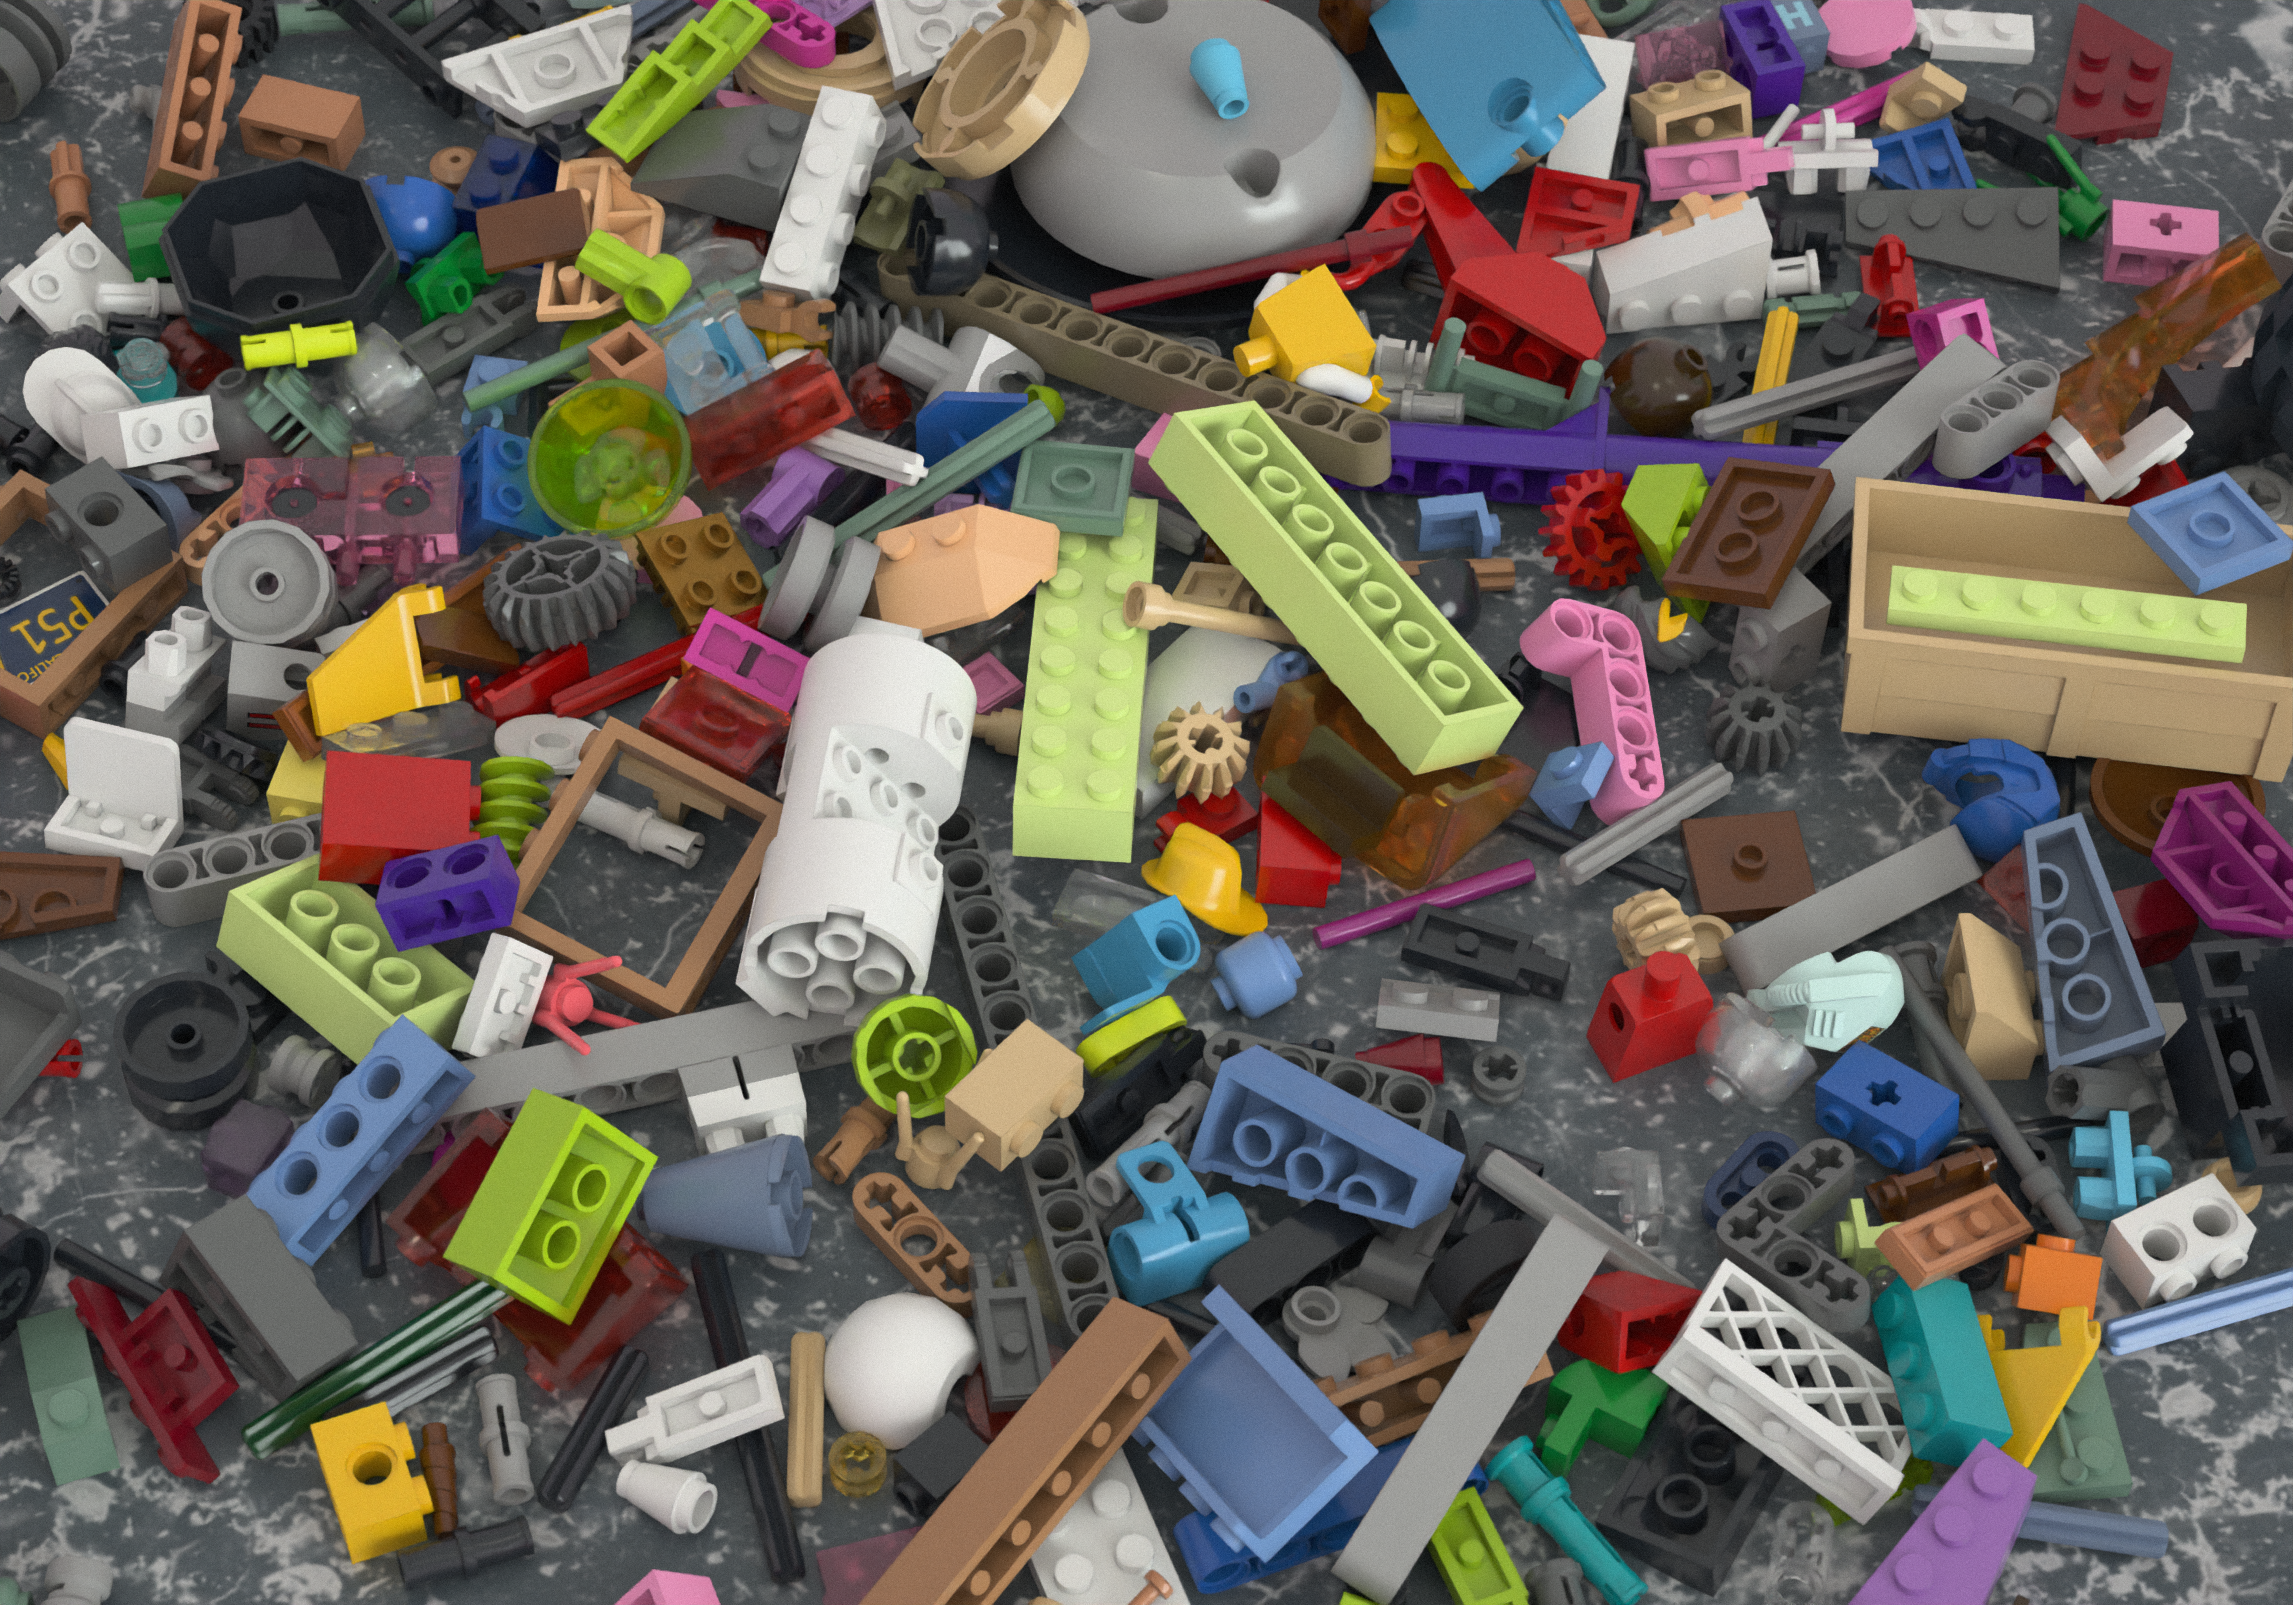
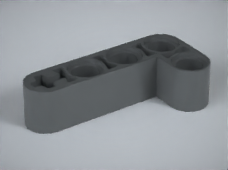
M1238 1031L1216 1033L1208 1039L1204 1046L1202 1083L1211 1091L1222 1061L1255 1045H1259L1431 1136L1435 1091L1430 1082L1415 1073ZM1399 1111H1409L1413 1114H1403Z

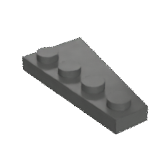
M2058 187L1845 191L1846 248L1873 253L1875 245L1883 235L1894 234L1905 243L1906 256H1912V261L1915 259L1941 265V269L1959 273L1965 270L1992 276V280L2013 285L2014 282L2040 287L2041 291L2059 294Z

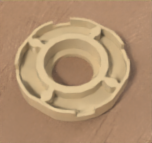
M1002 0L997 4V8L1005 15L983 34L972 25L965 31L944 57L916 108L912 125L923 134L922 145L916 142L913 147L920 157L945 177L976 180L991 175L1013 162L1044 134L1061 113L1076 89L1089 55L1090 35L1084 14L1069 0Z
M873 4L834 27L835 32H849L850 34L861 35L871 40L872 43L863 50L851 54L835 55L834 60L830 64L820 68H805L796 65L758 41L735 67V77L747 97L752 95L753 90L768 100L769 104L811 116L813 115L822 86L872 95L880 109L895 100H898L900 104L913 97V103L918 105L922 88L927 79L925 78L899 90H894ZM771 19L772 23L786 21L783 19Z

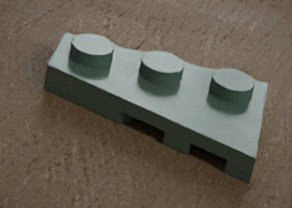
M2059 1321L2026 1324L2022 1335L2021 1349L2062 1345ZM2096 1351L2063 1407L2075 1455L2087 1467V1478L2080 1485L2073 1486L2066 1483L2061 1477L2059 1468L2064 1459L2053 1424L2028 1467V1470L2037 1475L2032 1501L2051 1504L2125 1497L2130 1493L2133 1482Z

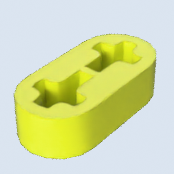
M1163 996L1094 1032L1080 1043L1075 1051L1078 1056L1083 1058V1065L1091 1078L1101 1077L1147 1039L1160 1032L1166 1034L1178 1026H1186L1187 1020L1172 996Z

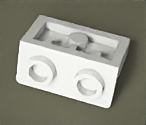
M492 933L484 956L480 961L479 970L464 1013L460 1018L458 1030L451 1048L462 1052L465 1057L470 1059L522 1049L553 956L513 938Z

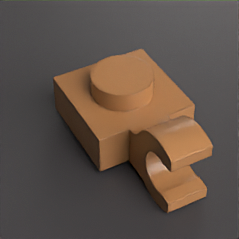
M766 290L763 291L761 299L740 301L738 322L776 333H796L810 342L833 339V332L823 330L819 326L818 314L835 311L836 304L829 299L809 300L798 303L795 302V294L791 292Z

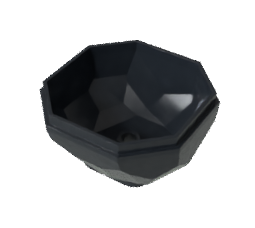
M303 157L199 182L163 227V234L158 239L184 314L193 330L209 343L243 364L240 336L290 330L289 325L301 323L302 328L345 323V321L351 320L358 351L367 343L392 297L400 267L399 257L372 190L369 185H366L364 178ZM349 356L308 361V367L296 368L295 363L281 366L284 369L288 365H292L296 369H306L339 361ZM264 367V368H258V369H268V370H269L270 367Z

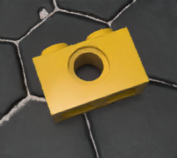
M385 1401L310 1425L317 1457L352 1564L428 1540L423 1515L434 1512L431 1497L423 1474L413 1478L410 1476L406 1461L416 1458L411 1437L405 1421L393 1425ZM375 1476L387 1477V1479L379 1484H363L366 1480Z

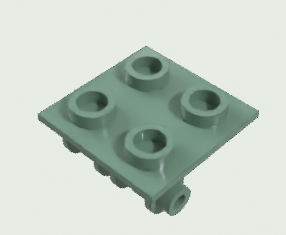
M281 365L271 366L263 384L268 390L264 393L257 386L242 400V403L248 408L246 415L265 433L272 429L288 412L291 413L270 436L273 441L279 439L297 421L303 425L283 446L282 450L285 453L291 451L309 433L312 434L291 455V458L309 477L315 474L321 481L325 480L338 466L332 460L335 455L343 463L348 461L354 439L349 433L353 428L351 423L333 405L328 404L324 408L309 393L313 389L311 383L294 366L288 365L285 369Z

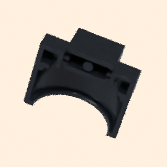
M2262 937L2189 943L2171 964L2187 1020L2159 1051L2191 1159L2203 1160L2229 1157L2237 1187L2293 1182V938Z

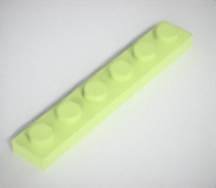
M1892 565L1886 624L2242 663L2246 648L2247 604Z

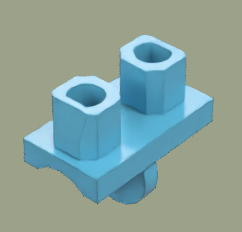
M2110 1110L2105 1126L2073 1128L2068 1145L2071 1167L2101 1169V1177L2077 1176L2073 1188L2074 1213L2077 1217L2105 1220L2106 1234L2112 1220L2136 1209V1194L2138 1195V1203L2144 1206L2157 1199L2156 1193L2165 1190L2171 1185V1165L2160 1157L2152 1156V1148L2150 1146H2136L2133 1149L2134 1158H2132L2128 1111Z

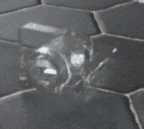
M1620 1147L1611 1151L1597 1152L1591 1178L1592 1193L1595 1195H1619L1620 1220L1622 1223H1631L1633 1242L1640 1247L1658 1246L1665 1215L1658 1151H1638L1630 1147Z

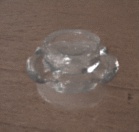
M137 338L128 342L124 349H120L116 354L121 374L129 385L136 388H150L162 382L166 377V361L170 358L168 349L162 343H154L147 338Z

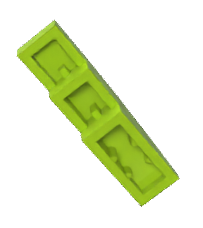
M719 0L700 23L691 18L661 55L652 50L586 128V132L626 163L630 162L688 114L739 64L773 25L769 15L748 0Z

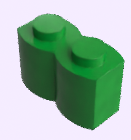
M181 192L117 204L134 282H143L147 278L159 279L171 276L158 239L163 234V227L183 203Z

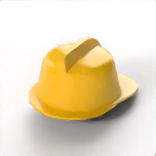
M1189 822L1180 824L1175 829L1161 857L1148 860L1141 867V876L1148 885L1169 897L1176 894L1184 908L1218 930L1246 937L1256 931L1263 932L1268 926V916L1262 905L1255 903V898L1241 887L1242 870L1237 850L1217 835Z

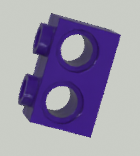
M1748 0L1720 6L1717 27L1722 59H1718L1720 64L1723 62V70L1727 75L1750 91L1752 119L1781 114L1789 104H1794L1798 107L1806 65L1771 1Z
M494 835L387 861L375 907L397 951L400 952L511 925L520 880L499 835Z

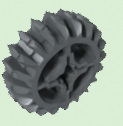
M564 530L560 536L549 538L544 534L543 539L534 543L525 541L522 549L506 552L505 561L493 564L491 566L492 573L483 579L485 586L483 591L485 601L483 605L487 618L491 620L493 629L497 631L500 640L510 641L513 648H522L527 645L531 652L548 646L552 651H557L562 645L572 644L576 647L578 642L584 639L596 640L598 639V633L602 630L617 628V620L629 616L630 607L637 602V586L635 582L637 575L633 561H629L627 551L623 550L620 541L610 540L605 533L592 536L589 530H583L576 535H570L567 530Z

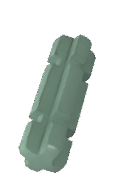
M1842 292L1839 298L1834 297L1833 293L1792 297L1790 302H1785L1784 298L1767 299L1763 302L1762 308L1763 324L1766 326L1767 316L1770 311L1778 310L1779 306H1786L1789 308V311L1798 314V328L1823 326L1826 320L1831 319L1836 311L1847 315L1850 306L1861 292Z

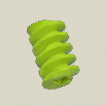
M504 756L489 759L481 765L479 778L482 783L478 785L481 786L479 821H472L474 827L469 831H479L480 839L499 835L516 871L521 863V860L518 859L520 848L529 832L534 828L528 825L543 823L548 815L544 808L532 803L548 801L552 791L547 786L536 781L551 780L555 772L550 765L541 760L519 756Z

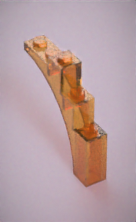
M2245 232L2133 297L2139 311L2086 341L2085 344L2092 355L2059 374L2060 380L2051 422L2062 415L2084 437L2091 448L2098 446L2106 460L2127 449L2123 437L2127 421L2138 402L2158 380L2161 366L2175 364L2214 331L2282 287L2257 242Z

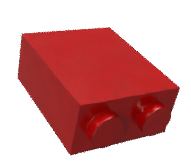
M327 750L322 792L318 880L380 885L387 861L480 839L479 831H469L470 821H479L481 805V786L470 785L471 761Z

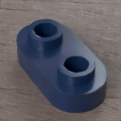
M1761 1131L1748 1137L1706 1183L1701 1202V1211L1706 1222L1716 1230L1718 1220L1728 1211L1723 1206H1734L1771 1175L1765 1173L1759 1167L1768 1166L1777 1170L1800 1150L1797 1144L1788 1136L1775 1131ZM1783 1197L1776 1198L1770 1204L1775 1207Z

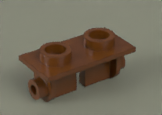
M1977 1145L1967 1147L1965 1151L1931 1162L1927 1168L1907 1175L1901 1173L1886 1176L1884 1180L1865 1186L1864 1191L1884 1224L1904 1222L1994 1184L1990 1177V1172L1997 1169V1159L1990 1147L1981 1149Z

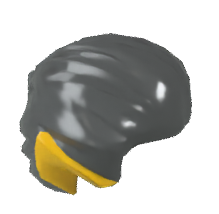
M1635 585L1627 587L1616 597L1614 611L1624 614L1637 627L1642 641L1645 665L1651 668L1663 670L1667 674H1672L1678 667L1687 670L1691 663L1698 664L1706 656L1708 650L1720 645L1715 635L1709 633L1688 613L1683 614L1678 610L1670 614L1671 602L1668 598H1663L1661 595L1641 597L1640 587Z

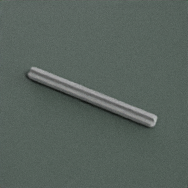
M1912 346L1698 410L1691 418L1694 425L1693 433L1700 440H1713L1911 380L1920 372L1915 348Z

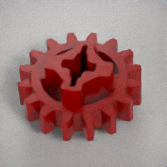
M1604 469L1584 470L1583 473L1566 475V485L1553 486L1550 490L1556 503L1541 507V512L1550 518L1549 526L1538 528V534L1549 537L1551 543L1542 551L1543 556L1557 557L1558 562L1554 567L1553 573L1556 576L1570 575L1569 586L1573 588L1587 587L1588 591L1608 590L1610 586H1623L1627 584L1625 574L1639 573L1641 571L1636 556L1642 555L1643 552L1621 506L1629 485H1622L1623 474L1619 472L1605 473Z

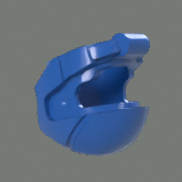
M1991 738L1969 739L1965 745L1949 749H1935L1922 770V778L1927 784L1933 785L1937 791L1945 795L1946 801L1963 809L1950 821V826L1953 824L1957 825L1971 853L1984 861L1998 864L2012 861L2014 858L2021 856L2024 830L2058 820L2060 797L2057 783L2051 770L2045 765L2044 759L2031 752L2029 748L2011 740ZM1971 772L1974 776L1994 775L1998 780L1987 783H1974L1964 781L1960 777Z

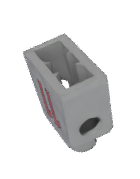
M232 641L226 729L252 740H288L272 712L308 688L306 678L326 660V657L320 653Z

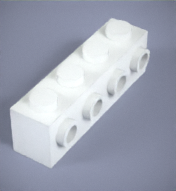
M822 86L759 281L765 290L791 292L795 294V302L798 303L817 299L830 300L831 295L836 290L844 253L853 238L855 219L861 200L868 191L871 169L877 151L881 147L886 134V119L872 95Z

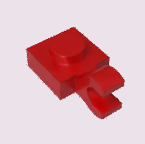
M1233 785L1229 794L1225 795L1223 799L1210 792L1208 799L1202 804H1199L1195 794L1191 793L1177 801L1176 811L1169 812L1156 821L1155 826L1162 832L1163 836L1155 839L1153 845L1162 854L1166 845L1171 840L1175 829L1185 822L1194 824L1217 835L1226 843H1230L1255 830L1259 814Z

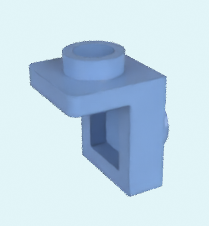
M1483 492L1451 496L1440 495L1417 500L1414 538L1418 552L1472 546L1475 558L1485 559L1491 558L1493 547L1500 546L1501 530L1499 519L1496 513H1488Z
M1602 741L1579 747L1570 746L1561 751L1550 753L1529 796L1553 824L1570 830L1573 828L1585 801L1595 798L1615 756Z

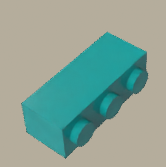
M1899 1274L1871 1306L1913 1454L1916 1458L1960 1467L1983 1438L2000 1449L2013 1435L1968 1285L1943 1278L1913 1291Z

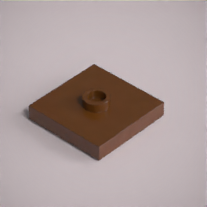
M1795 810L1681 820L1679 835L1698 915H1712L1726 923L1764 920L1816 894Z

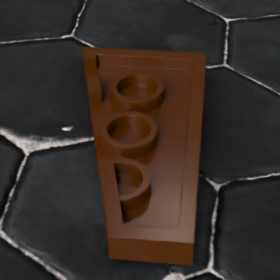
M0 851V940L116 921L125 866L121 857Z

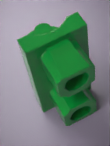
M462 232L433 259L426 257L415 263L411 268V278L405 282V286L420 305L422 312L421 321L425 327L447 313L462 314L472 305L473 296L486 285H495L504 277V271L487 275L481 247L475 233Z

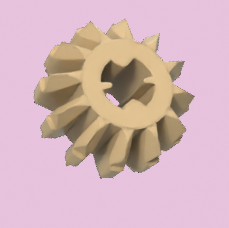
M1200 701L1191 707L1189 713L1177 706L1175 710L1170 712L1168 720L1162 721L1156 727L1153 735L1154 745L1149 754L1150 764L1160 768L1157 774L1158 784L1171 782L1176 784V799L1186 794L1187 791L1195 794L1199 804L1208 799L1210 792L1223 799L1225 795L1229 794L1232 785L1242 780L1247 770L1246 759L1250 752V741L1239 738L1242 732L1241 721L1231 723L1223 721V706L1214 711L1213 715L1205 712Z
M1661 888L1651 892L1648 890L1626 899L1625 903L1613 909L1612 919L1614 922L1612 924V931L1617 939L1618 944L1616 947L1623 957V965L1627 966L1629 970L1645 965L1648 958L1655 952L1668 951L1674 954H1686L1698 972L1700 951L1695 943L1696 934L1692 931L1689 924V916L1684 915L1680 902L1665 889Z

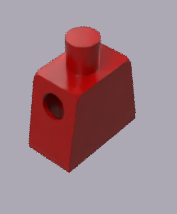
M1658 951L1648 958L1645 965L1617 974L1607 981L1588 1028L1586 1038L1612 1082L1615 1083L1714 1047L1713 999L1710 991L1686 954Z
M1615 1271L1592 1276L1560 1327L1557 1339L1560 1346L1617 1374L1657 1365L1661 1356L1675 1340L1703 1291L1629 1271Z

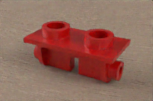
M1886 234L1875 245L1873 256H1859L1862 289L1864 293L1881 300L1877 312L1879 320L1873 327V329L1879 331L1878 337H1912L1906 314L1919 310L1912 256H1906V245L1898 236Z

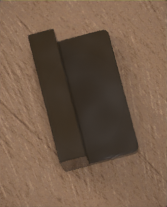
M1326 725L1314 727L1298 761L1269 770L1261 787L1263 792L1344 859L1379 846L1405 795L1402 787Z

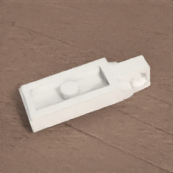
M1914 9L1917 28L1911 42L1906 47H1919L1922 50L1929 51L1930 59L2024 65L2032 63L2035 51L2032 15Z
M758 1354L646 1397L647 1405L637 1411L638 1419L606 1430L605 1435L609 1454L621 1466H625L630 1460L647 1461L658 1465L674 1461L784 1419L773 1365L765 1354Z

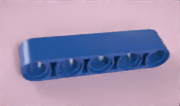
M1415 1435L1376 1448L1379 1453L1267 1563L1262 1561L1247 1545L1236 1553L1210 1526V1523L1218 1516L1214 1510L1206 1517L1197 1510L1181 1519L1175 1525L1172 1533L1198 1591L1203 1594L1222 1592L1344 1549ZM1478 1461L1460 1491L1474 1486L1479 1497H1481L1486 1492L1489 1482Z

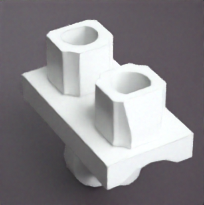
M1833 108L1821 110L1819 124L1801 125V138L1808 141L1777 142V147L1792 145L1795 166L1791 167V170L1784 171L1787 188L1790 194L1793 195L1816 193L1818 169L1836 168L1835 187L1838 192L1866 190L1870 167H1878V150L1873 149L1871 139H1845L1855 137L1854 123H1836Z

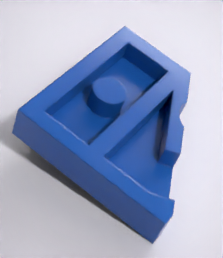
M1949 117L1871 140L1873 149L1878 150V167H1870V175L1889 190L1977 188Z

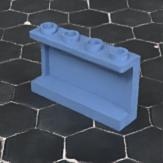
M1218 1285L1201 1303L1219 1323L1189 1352L1192 1358L1191 1361L1131 1435L1144 1448L1151 1441L1154 1442L1156 1446L1148 1453L1150 1458L1174 1482L1181 1475L1184 1476L1186 1481L1178 1488L1179 1491L1203 1516L1206 1517L1214 1510L1218 1516L1210 1523V1526L1236 1553L1247 1545L1262 1561L1267 1563L1379 1451L1259 1324Z

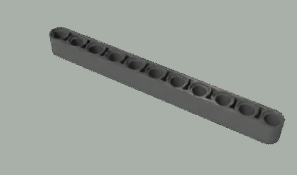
M958 804L952 816L939 826L938 842L935 846L934 856L943 865L944 888L940 910L982 1054L985 1049L990 1048L994 1050L1026 1019H1029L1038 1027L1039 1024L978 817L968 806ZM1003 1028H1011V1029H1013V1030H1005V1031H1004V1030H1001V1029H1003ZM1058 1117L1043 1131L1042 1138L1035 1149L1026 1157L1020 1158L1017 1156L1012 1163L1067 1353L1113 1296L1119 1298L1067 1119ZM1045 1176H1054V1177H1058V1179H1056V1180H1045V1179H1042V1177H1045ZM1059 1227H1070L1075 1230L1069 1232H1062L1055 1229ZM1083 1278L1089 1280L1090 1282L1085 1284H1076L1070 1282V1280Z

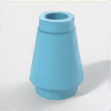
M1222 38L1208 39L1197 45L1190 56L1189 72L1222 118L1234 119L1243 115L1249 107L1239 50Z

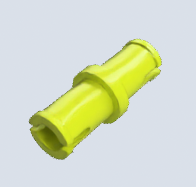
M351 320L345 321V323L302 328L301 323L291 324L288 331L240 336L246 371L295 363L296 368L308 367V361L349 355L351 357L357 356L356 339Z

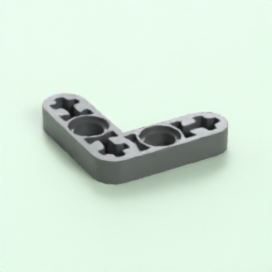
M1823 1138L1808 1143L1725 1212L1718 1220L1716 1229L1717 1251L1722 1261L1725 1258L1823 1328L1842 1333L1857 1330L1869 1319L1870 1286L1868 1281L1860 1273L1806 1240L1800 1234L1846 1196L1854 1187L1855 1155L1853 1150L1846 1143L1837 1139ZM1816 1169H1821V1171L1816 1174ZM1790 1196L1799 1199L1803 1204L1795 1210L1783 1211L1774 1208L1770 1203L1778 1197ZM1756 1233V1239L1753 1240L1751 1237ZM1800 1262L1805 1264L1809 1271L1802 1276L1788 1277L1780 1274L1776 1269L1783 1263ZM1830 1298H1832L1833 1300H1835V1301H1837V1302H1836V1303L1830 1302Z

